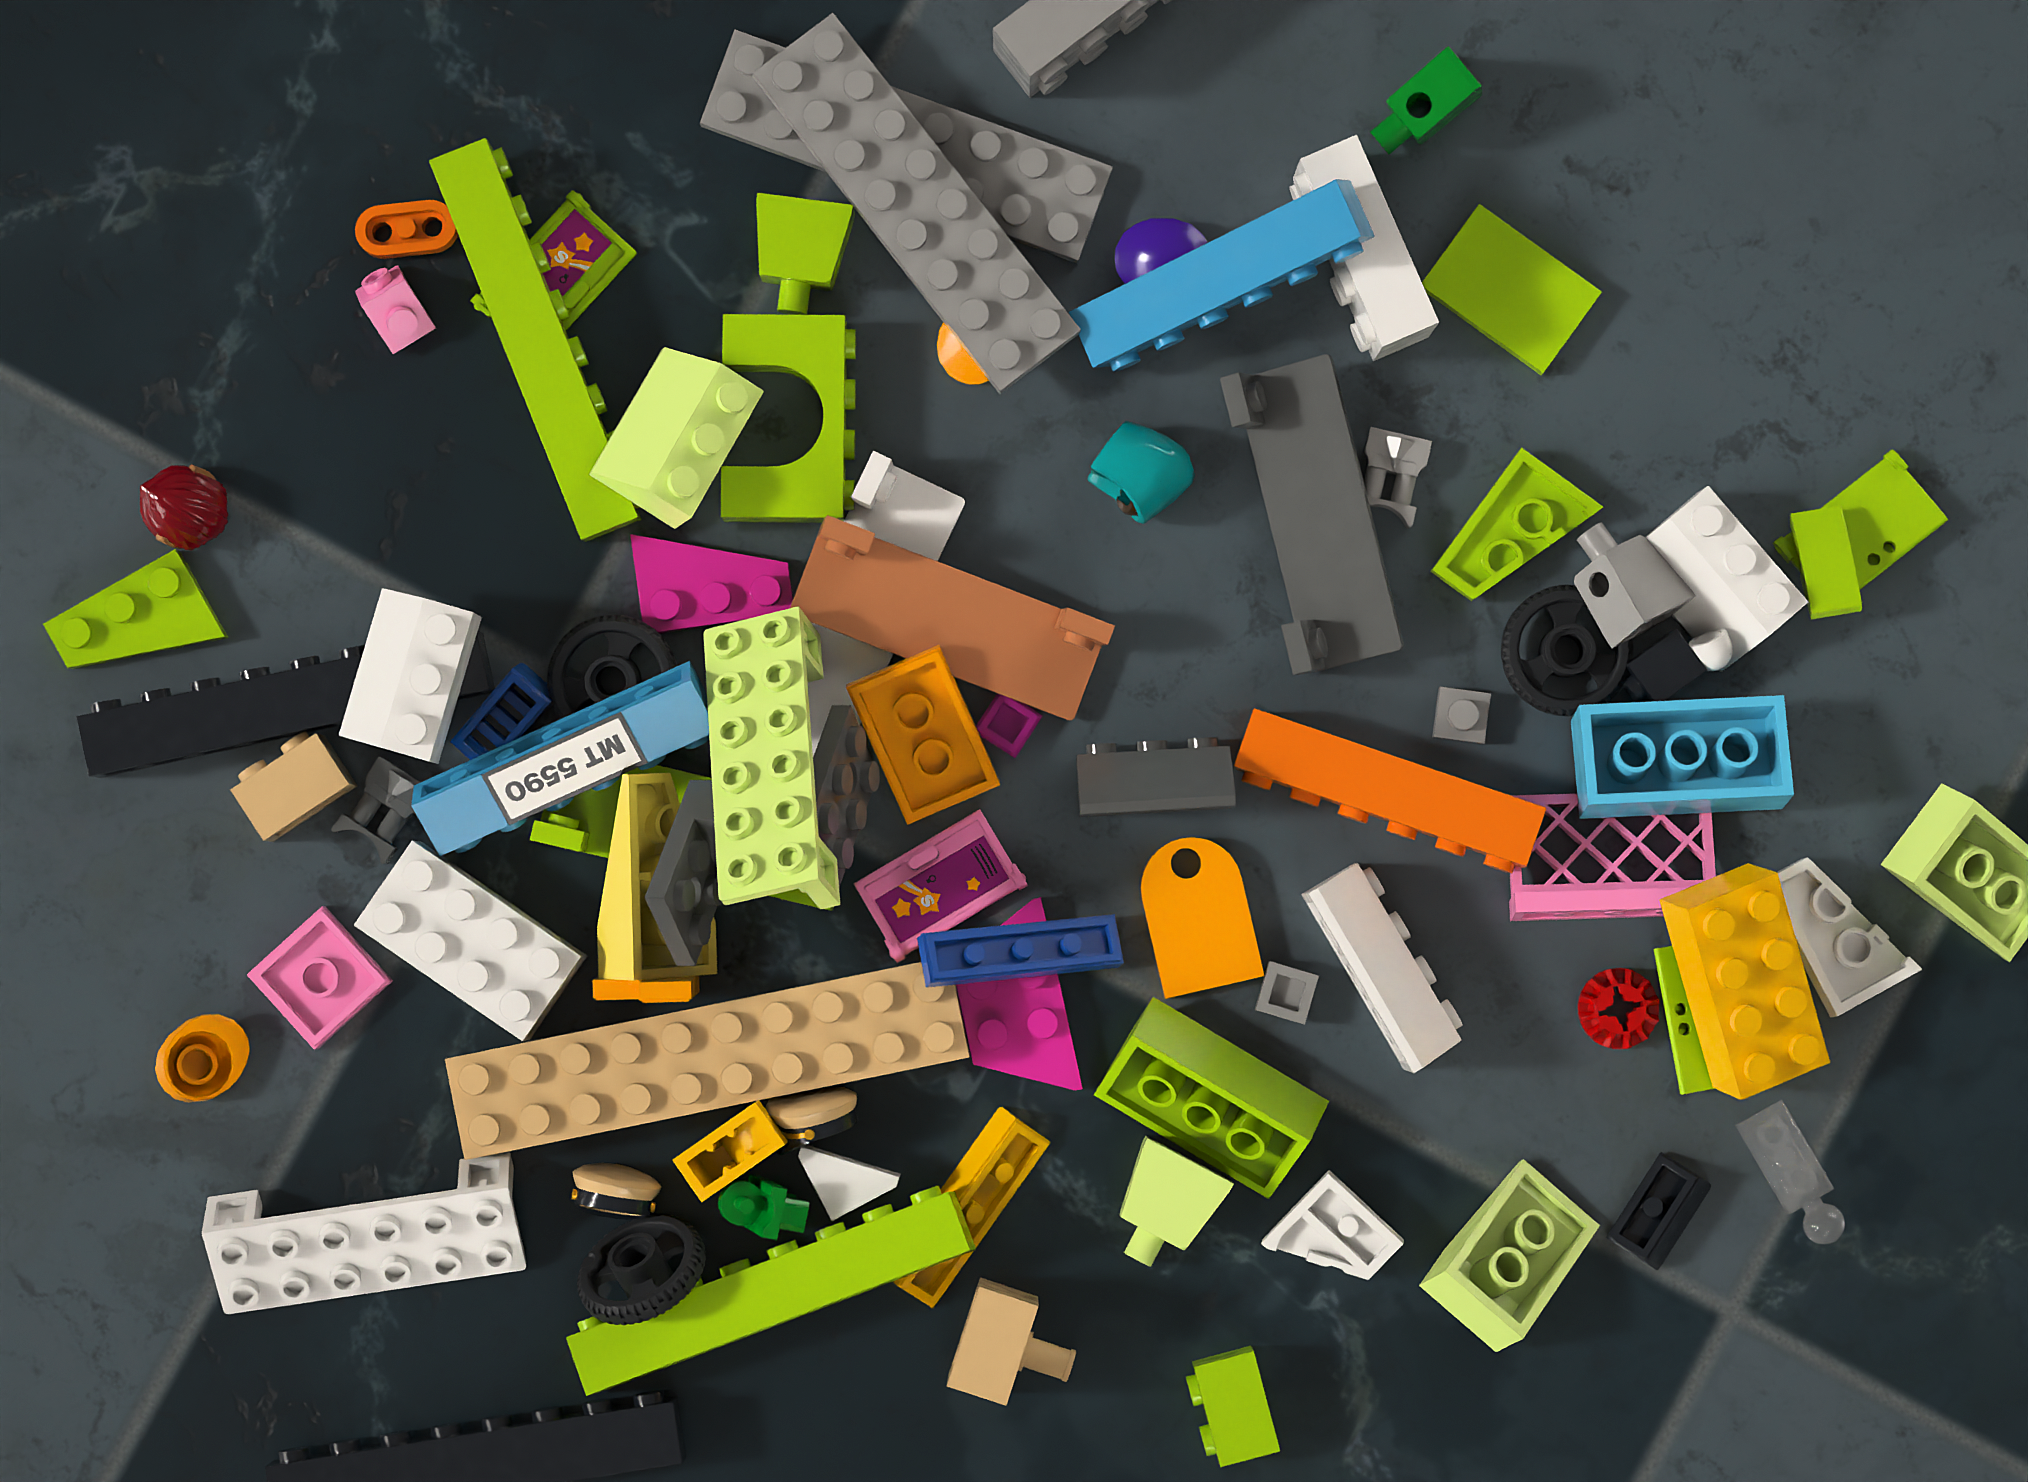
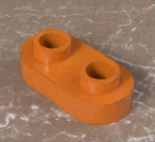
M437 200L373 206L366 209L359 216L355 226V235L359 245L369 255L380 259L440 253L451 247L458 236L447 205ZM438 220L442 223L441 232L433 237L426 235V225L430 221ZM381 226H389L392 229L390 239L385 242H379L375 238V233Z

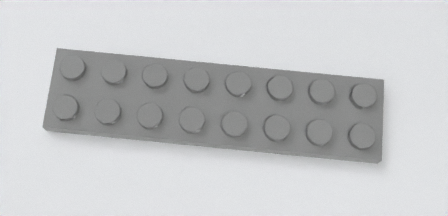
M834 13L830 14L752 73L753 79L999 394L1003 393L1078 336L1081 332L1079 326Z
M735 29L702 115L701 127L826 172L753 79L752 73L784 50L785 47ZM892 87L1011 240L1078 264L1113 166Z

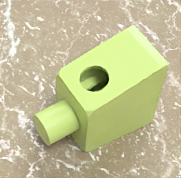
M1145 1136L1120 1210L1121 1218L1137 1226L1124 1253L1151 1267L1164 1241L1185 1250L1230 1192L1234 1183L1224 1176Z

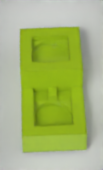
M1841 505L1791 513L1790 528L1801 566L1800 580L1805 598L1808 601L1807 606L1811 620L1862 611L1859 583Z

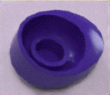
M1150 218L1133 225L1123 233L1115 249L1117 273L1126 284L1207 244L1204 235L1192 224L1174 218Z

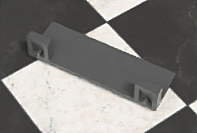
M1323 354L1254 375L1238 372L1221 377L1220 381L1231 426L1247 429L1294 619L1292 623L1281 625L1293 675L1311 674L1402 650L1404 642L1333 357Z

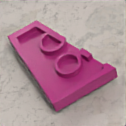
M630 534L642 622L654 628L659 634L729 624L789 609L792 604L793 592L789 564L787 562Z

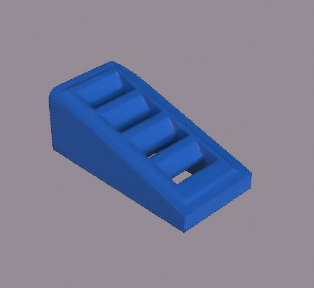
M520 663L516 665L450 742L471 760L489 752L471 735L476 729L497 748L524 736L552 705L551 702L553 700L549 697L547 683L526 664ZM517 685L528 696H530L536 702V704L534 706L530 704L513 687ZM503 699L524 716L520 722L499 704ZM489 714L510 732L507 737L503 736L485 720Z

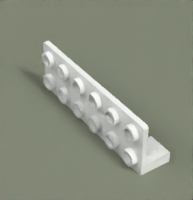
M873 451L851 496L855 502V510H849L844 522L875 533V538L938 561L963 510L965 500L894 466L892 459ZM812 623L821 637L824 678L808 682L812 751L814 756L832 705H851L860 726L861 720L846 689V684L888 667L893 654Z
M510 1152L468 1160L460 1159L458 1186L454 1190L261 1218L262 1202L258 1190L208 1197L202 1237L224 1313H241L524 1270L526 1268V1256L512 1200L514 1167Z

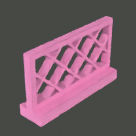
M1577 794L1510 795L1546 807L1545 815L1553 822L1535 840L1531 854L1535 852L1556 871L1545 884L1522 885V868L1515 866L1513 874H1510V921L1664 917L1659 899L1716 876L1712 813H1699V825L1688 836L1665 817L1666 815H1651L1654 820L1638 837H1635L1614 817L1602 818L1604 821L1585 839L1564 820L1578 806ZM1551 807L1566 808L1558 815ZM1658 823L1681 842L1664 862L1641 842ZM1608 824L1631 844L1614 863L1591 844ZM1557 826L1580 845L1563 865L1540 846ZM1699 832L1701 848L1692 841ZM1685 847L1702 861L1703 880H1683L1669 867V864ZM1634 849L1638 850L1658 868L1647 881L1633 882L1617 868ZM1584 850L1607 870L1595 883H1582L1567 870ZM1661 873H1663L1671 881L1655 880ZM1611 874L1620 881L1603 883ZM1562 876L1570 884L1553 883Z

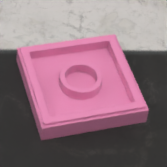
M326 906L319 908L247 974L314 1050L319 1049L392 982V979Z

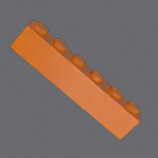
M1255 708L1253 709L1234 764L1235 770L1244 772L1241 781L1269 791L1272 783L1291 788L1289 798L1315 807L1319 806L1321 799L1340 805L1337 814L1365 824H1367L1369 816L1387 821L1389 823L1386 831L1411 840L1416 839L1418 832L1437 838L1435 844L1437 849L1464 857L1466 849L1486 855L1484 865L1513 874L1515 866L1526 868L1546 811V807Z

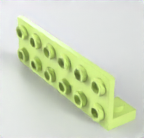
M799 606L706 629L703 635L719 899L724 905H730L799 889L802 893H807L820 909L840 905L837 858L820 839L818 834L808 682L824 679L820 634Z

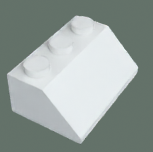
M1709 486L1697 492L1646 536L1648 541L1696 595L1674 613L1672 617L1691 639L1711 630L1726 629L1732 642L1733 654L1728 664L1719 670L1720 672L1771 635L1808 603L1807 599Z
M382 588L339 736L439 764L482 617L471 611Z

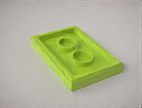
M1478 204L1422 282L1428 295L1539 375L1545 372L1602 293V291L1480 204Z

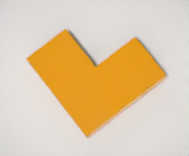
M699 976L637 981L600 979L598 977L593 979V998H596V1000L639 999V1001L642 1000V1003L689 1002L700 992Z

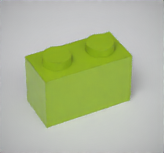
M1248 1346L1192 1361L1195 1374L1186 1376V1381L1193 1406L1203 1404L1208 1424L1199 1426L1206 1456L1216 1454L1220 1467L1280 1452L1252 1347Z

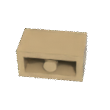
M307 732L300 733L280 747L284 753L282 756L268 765L264 760H260L238 775L241 783L230 790L263 841L274 842L357 787V784L324 735L315 733L309 737Z

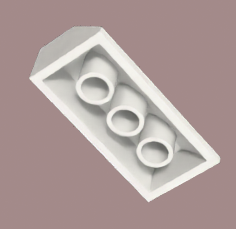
M1354 863L1301 895L1404 1070L1415 1073L1461 1041L1456 1029L1463 1026L1448 999L1441 1003L1438 1001L1430 987L1437 980L1423 956L1420 955L1414 959L1404 943L1411 936L1398 913L1394 911L1389 915L1387 914L1378 898L1385 894V891L1373 870L1368 867L1362 871L1359 864Z

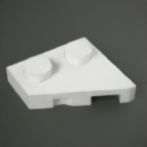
M1328 1170L1262 1239L1261 1244L1267 1249L1273 1251L1279 1249L1305 1257L1308 1262L1324 1267L1334 1266L1342 1269L1347 1274L1369 1280L1404 1244V1239L1338 1177Z

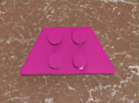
M1041 897L1031 900L1002 925L1046 921ZM1058 974L956 985L973 1065L1075 1091L1083 1089Z

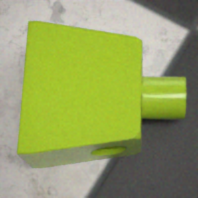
M757 193L760 278L762 282L780 285L778 312L788 315H807L810 289L832 291L854 223V207L850 204Z

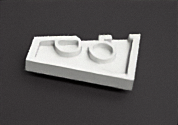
M1808 857L1800 859L1777 872L1804 969L1830 1017H1837L1922 970L1911 957H1905L1888 940L1890 937L1877 924L1872 925L1851 904L1852 900Z

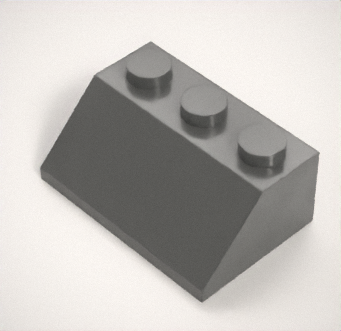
M1218 737L1187 739L1188 748L1167 749V740L1137 742V751L1117 752L1116 743L1086 745V754L1076 755L1079 817L1231 809L1236 806V794L1230 746H1218Z

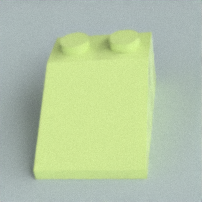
M1941 783L1881 865L1913 892L2003 959L2010 962L2028 938V844L1976 800Z
M1523 1159L1518 1162L1448 1244L1419 1286L1489 1347L1498 1352L1525 1337L1600 1225Z

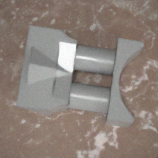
M1370 427L1363 451L1367 468L1364 485L1369 506L1381 507L1392 511L1400 518L1405 528L1410 529L1413 525L1417 507L1410 506L1415 481L1419 472L1427 466L1432 441ZM1386 473L1396 475L1390 501L1380 499Z

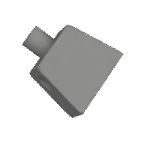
M1601 522L1584 532L1577 539L1592 562L1575 575L1574 584L1611 648L1663 623L1696 596L1644 536L1638 535L1618 545Z

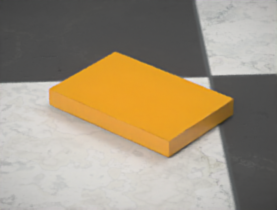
M940 644L846 684L849 696L907 825L1000 786L998 775Z

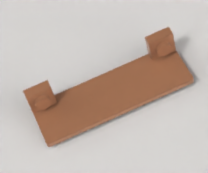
M827 515L823 519L790 608L799 606L811 623L903 658H909L940 644L955 678L1065 720H1073L1075 718L1101 646L1108 645L1115 625L1068 607L1060 609L875 538V533Z

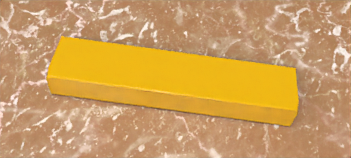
M999 1107L940 1189L942 1194L946 1192L956 1193L975 1247L981 1242L1051 1143L1047 1138L1003 1107ZM974 1251L893 1282L923 1303L934 1308Z

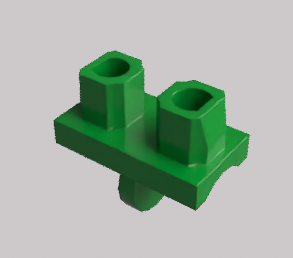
M749 1174L748 1181L735 1180L724 1187L718 1198V1208L721 1215L728 1222L737 1226H744L762 1238L777 1240L779 1229L804 1232L809 1202L797 1199L795 1194L787 1192L786 1188L764 1176Z

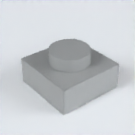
M1439 687L1432 738L1485 744L1491 693Z
M1269 961L1255 1010L1305 1025L1319 976Z

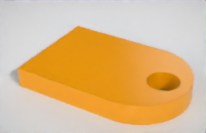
M1195 837L1174 840L1156 851L1148 861L1142 874L1141 898L1164 998L1167 999L1265 976L1242 877L1232 856L1218 844L1207 839ZM1180 849H1191L1200 858V869L1192 878L1184 879L1178 877L1172 870L1171 859Z

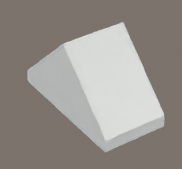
M809 1145L802 1146L798 1155L832 1221L895 1188L901 1175Z

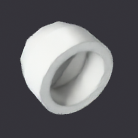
M1724 628L1703 633L1688 643L1707 671L1721 670L1728 664L1733 654L1732 642Z

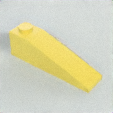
M671 773L622 774L597 925L598 978L637 981L717 974L716 922L714 917L711 922L710 939L706 945H703L696 966H676L645 900L646 892L680 806Z

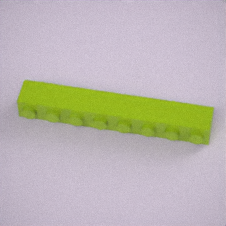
M484 138L429 160L580 539L587 542L642 520L637 509L640 508L638 505L589 475L614 431L606 432L599 415L608 410L597 383L588 386L581 367L589 364L578 336L569 339L562 320L569 318L570 315L560 290L556 289L550 292L543 273L551 270L543 247L540 241L531 244L524 228L525 225L532 223L521 194L515 197L511 196L505 181L506 178L513 176V173L502 147L493 150L491 144Z
M935 1186L911 1195L910 1198L913 1205L894 1212L892 1205L888 1204L862 1214L865 1223L846 1230L844 1223L841 1222L815 1232L817 1239L815 1243L798 1248L797 1242L794 1240L769 1249L767 1253L770 1260L752 1267L748 1258L719 1269L722 1278L703 1284L700 1276L695 1287L691 1289V1292L683 1300L679 1301V1304L665 1311L664 1314H660L658 1317L651 1318L648 1321L633 1325H614L607 1322L604 1323L593 1316L578 1322L580 1332L566 1337L586 1396L598 1394L976 1250L956 1193L946 1192L942 1194L939 1186Z

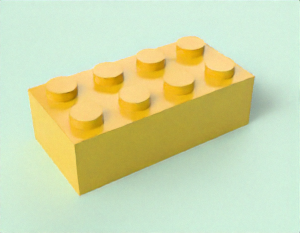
M1747 863L1659 899L1713 1088L1743 1100L1830 1063L1777 872Z

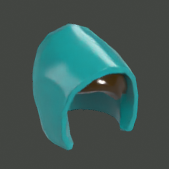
M1125 421L1116 430L1092 463V471L1087 480L1117 501L1118 507L1125 515H1130L1136 522L1145 524L1173 503L1192 484L1195 473L1189 454L1181 444L1163 433L1130 421Z

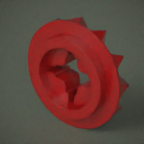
M1611 968L1597 973L1585 984L1578 1000V1017L1586 1034L1596 1043L1611 1049H1630L1648 1039L1655 1025L1659 1022L1660 999L1656 995L1650 981L1639 973L1625 968ZM1615 986L1617 994H1620L1623 1001L1639 1002L1640 1005L1626 1013V1022H1624L1626 1030H1623L1622 1024H1619L1616 1016L1598 1014V1011L1606 1010V1007L1613 1005V996L1615 995L1613 987Z

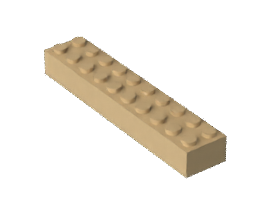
M918 962L445 1059L464 1160L969 1058L970 1052L956 985L926 988L922 963Z

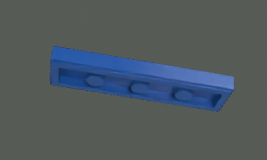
M1115 914L922 933L917 938L926 988L1119 968L1124 963Z

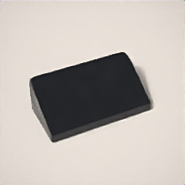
M1660 1152L1606 1238L1650 1267L1659 1270L1706 1197L1711 1184Z

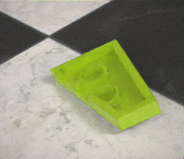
M177 549L172 550L43 624L66 667L69 669L228 638L181 552Z

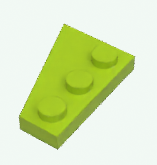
M1521 448L1430 572L1472 601L1601 510L1603 506Z

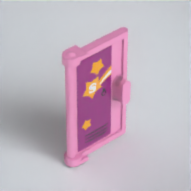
M979 809L855 882L854 886L886 939L884 942L889 949L890 957L898 963L906 958L905 955L919 948L917 938L922 933L948 931L1017 889L1019 891L1028 884L1026 876L1019 871L1015 863L1012 864Z

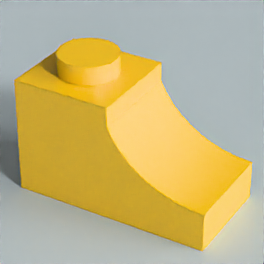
M757 1100L673 1159V1162L699 1200L703 1202L784 1146L788 1141L760 1100Z

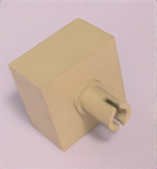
M980 1277L948 1375L947 1387L1006 1406L1017 1371L1021 1372L1022 1368L1025 1367L1067 1382L1076 1350H1069L1033 1338L1034 1332H1031V1328L1039 1307L1038 1296Z

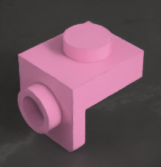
M394 266L389 270L387 268H380L370 273L361 282L362 286L355 291L361 307L392 354L436 329L432 319L408 284L399 266Z

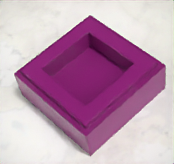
M996 694L977 723L976 728L982 738L1016 759L1043 716L1024 703Z

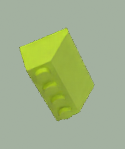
M1152 997L1094 1093V1096L1268 1199L1311 1141L1329 1103L1327 1099L1155 997Z

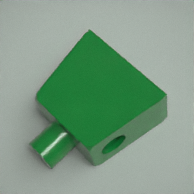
M1448 46L1386 100V104L1392 113L1372 129L1370 133L1388 155L1411 136L1419 145H1422L1483 95L1481 84ZM1419 100L1427 101L1432 105L1431 110L1422 118H1416L1409 113L1410 107Z

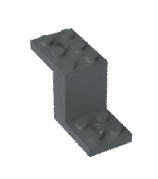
M851 705L831 706L813 756L818 834L820 839L837 858L839 887L845 870L849 869L852 865L855 840L859 830L865 827L867 806L872 792L878 789L880 782L879 766L876 761H872L866 745L865 730L862 726L858 725ZM689 780L645 895V900L676 966H696L703 945H706L710 939L711 922L717 906L722 904L718 896L712 780Z

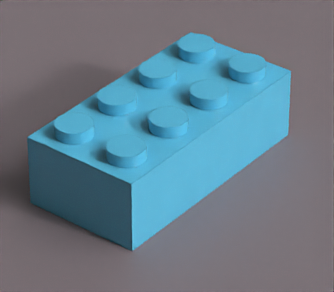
M1784 695L1579 705L1571 719L1579 819L1783 809L1794 796Z

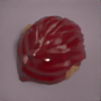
M193 464L190 466L172 465L161 470L152 479L140 485V513L143 522L156 537L157 541L172 548L192 551L217 538L225 530V526L228 523L227 493L223 484L216 481L210 472Z

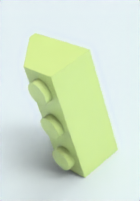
M664 347L589 475L676 529L694 515L764 391L722 363Z

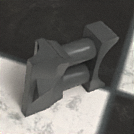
M379 756L365 777L366 787L364 795L350 816L341 813L331 830L337 833L355 830L365 834L375 844L379 853L380 863L389 864L398 850L392 844L407 820L416 814L411 806L414 785L421 782ZM383 803L391 809L374 833L367 826Z

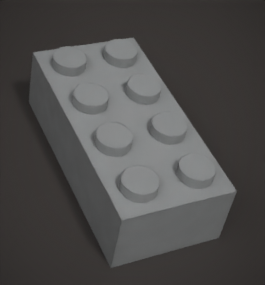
M1029 0L993 28V51L1029 98L1040 90L1044 95H1047L1068 78L1065 71L1079 60L1086 65L1100 56L1108 47L1105 41L1116 32L1121 30L1126 35L1142 24L1148 17L1145 10L1159 0ZM1161 0V1H1162L1164 4H1167V3L1171 2L1172 0Z

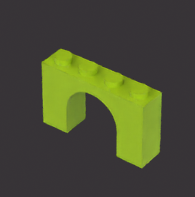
M723 314V365L734 372H780L794 375L808 383L815 390L823 406L821 433L814 446L800 459L782 466H721V518L724 522L822 523L827 515L845 521V510H855V502L851 497L855 490V480H846V460H855L856 438L855 430L846 429V410L856 409V379H847V359H856V329H847L845 315Z

